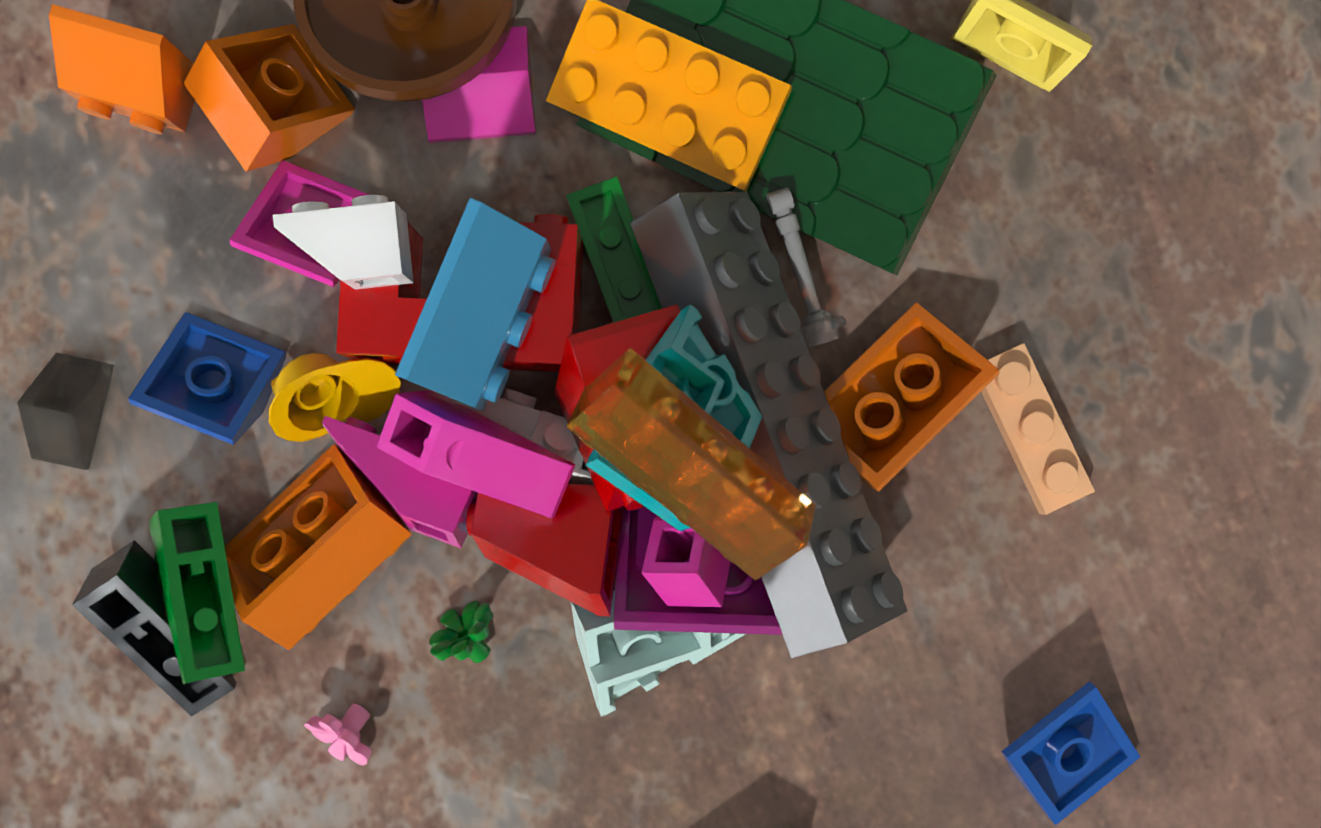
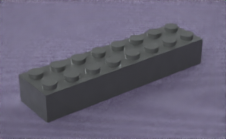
M748 192L677 193L631 222V226L662 309L677 304L681 311L691 304L699 311L702 319L697 325L716 356L725 354L735 371L738 384L744 391L748 392L762 415L761 422L743 465L727 471L723 475L790 656L795 658L848 643L908 611L903 600L901 582L892 571L882 545L881 530L877 522L872 518L862 493L860 475L857 469L849 462V456L840 435L841 427L839 420L828 404L820 383L819 368L810 357L800 330L799 316L789 302L780 278L778 261L770 252L760 226V214L757 207L750 200Z

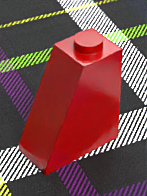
M568 484L556 515L553 518L478 493L477 501L472 502L468 507L466 527L469 536L473 537L485 558L598 616L610 617L624 512L622 507L606 512L595 485Z

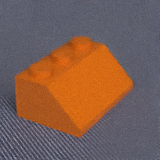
M333 444L225 545L233 600L241 621L287 650H290L306 634L314 630L330 611L347 595L353 593L366 577L384 560L393 555L400 545L412 535L407 525L337 445Z

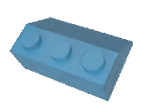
M470 198L395 375L481 411H484L488 400L497 403L509 376V370L502 367L511 345L518 348L522 345L531 325L533 315L525 312L534 290L541 293L544 292L555 266L556 260L548 257L551 248L547 239L484 203Z

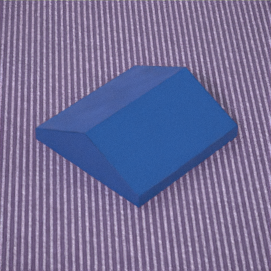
M185 312L128 400L134 406L234 445L263 414L272 393L271 381L279 375L286 359V352Z
M1090 681L1001 751L1011 771L1055 826L1141 757L1096 686Z

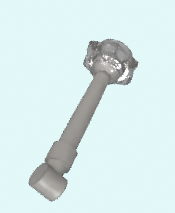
M786 187L767 193L766 198L772 215L776 214L777 220H775L777 230L779 236H783L808 312L800 324L802 336L806 338L808 348L840 338L837 328L847 324V322L841 315L837 316L827 310H821L798 232L801 230L796 214L792 212L794 201L790 189Z

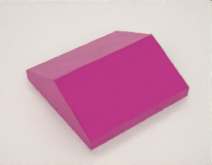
M527 26L512 27L500 53L473 80L444 95L422 100L429 143L536 134Z
M282 160L229 239L230 246L334 287L340 279L274 227L273 215L292 213V205L302 202H325L329 204V208L352 206L351 200L353 198L369 194Z

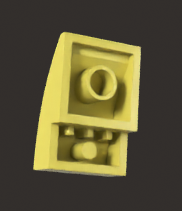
M972 0L950 38L1048 92L1087 56L1092 47L1090 35L1026 0Z

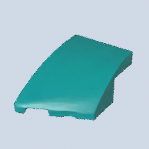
M691 304L681 310L643 363L615 408L585 464L679 531L694 526L714 477L743 465L762 419L761 413L748 392L744 391L738 384L735 371L725 354L716 356L697 325L702 316Z

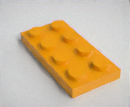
M587 0L546 101L747 191L793 88L790 84L599 0Z

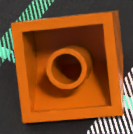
M52 4L49 12V22L58 88L78 100L77 109L107 120H111L113 112L130 117L129 123L131 125L156 134H163L165 127L182 132L186 131L195 101L183 84L194 64L186 55L163 35Z
M295 24L205 41L183 83L246 172L290 159L346 120L355 111V108L333 77L317 62Z

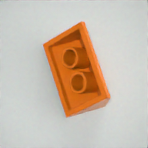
M916 302L824 393L831 411L834 412L839 420L841 427L840 435L848 453L849 462L857 469L861 482L879 492L1000 373L996 366Z

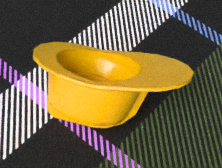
M309 353L300 355L290 361L280 371L279 375L271 381L275 397L269 407V424L277 436L287 441L304 442L328 434L322 424L325 416L341 422H345L347 417H353L367 423L379 418L391 408L395 395L400 393L401 382L399 377L395 375V369L384 361L360 358L338 362L327 354Z

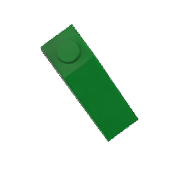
M217 502L157 510L149 520L157 577L183 684L245 671Z

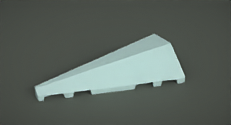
M613 591L610 617L598 616L571 602L576 639L596 706L601 716L616 710L614 700L641 685L647 692L660 684L658 675L674 665L690 660L694 665L746 635L736 633L614 630L615 591Z

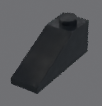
M135 540L91 569L72 606L191 717L235 689L237 682L232 674L183 684L157 577L155 559Z

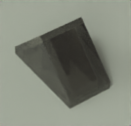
M55 353L17 401L31 459L89 470L114 364Z

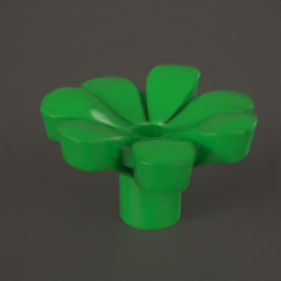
M472 601L464 607L461 616H459L455 609L446 611L440 618V622L446 629L438 630L431 635L429 639V644L432 646L430 654L440 661H444L451 656H454L459 661L469 657L474 663L485 660L490 654L491 649L484 639L490 634L487 625L493 618V612L488 603L480 605L478 601Z

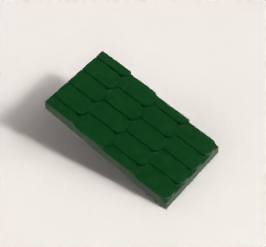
M630 0L625 11L626 13L790 84L793 89L747 191L582 117H579L576 125L717 192H748L750 200L757 207L758 211L774 219H777L776 214L772 215L769 209L766 194L788 187L794 201L792 212L797 216L800 231L887 272L898 275L997 76L995 71L969 57L917 35L903 26L845 0Z

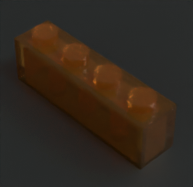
M629 348L583 390L566 427L575 433L585 445L597 451L623 472L633 484L645 490L671 511L681 523L693 529L720 551L728 561L736 564L755 581L807 547L816 504L634 350Z

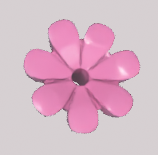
M352 704L341 720L326 714L323 718L312 716L304 724L317 739L324 743H331L328 752L335 758L343 761L348 754V757L355 763L362 766L367 764L372 751L368 746L361 743L359 732L370 718V714L360 705Z

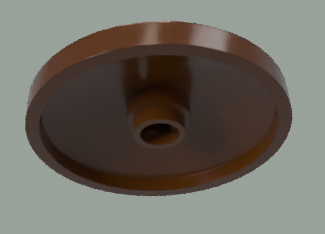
M293 0L298 27L307 46L317 62L335 80L347 88L372 98L406 102L431 99L460 88L482 73L500 53L508 39L516 15L517 0Z

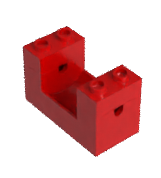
M538 214L534 216V222H519V224L547 239L551 248L548 257L556 261L544 292L541 293L536 290L533 292L525 311L533 315L531 325L522 345L519 348L511 345L502 366L508 370L559 373L567 336L580 333L584 244L578 225L568 224L569 218L566 216ZM408 221L414 283L355 290L340 280L337 354L350 359L371 358L384 361L388 365L400 364L427 300L420 298L424 238Z

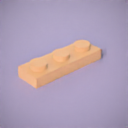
M1022 343L987 359L999 369L1000 374L981 391L1039 514L1047 515L1094 493L1095 490L1025 344Z

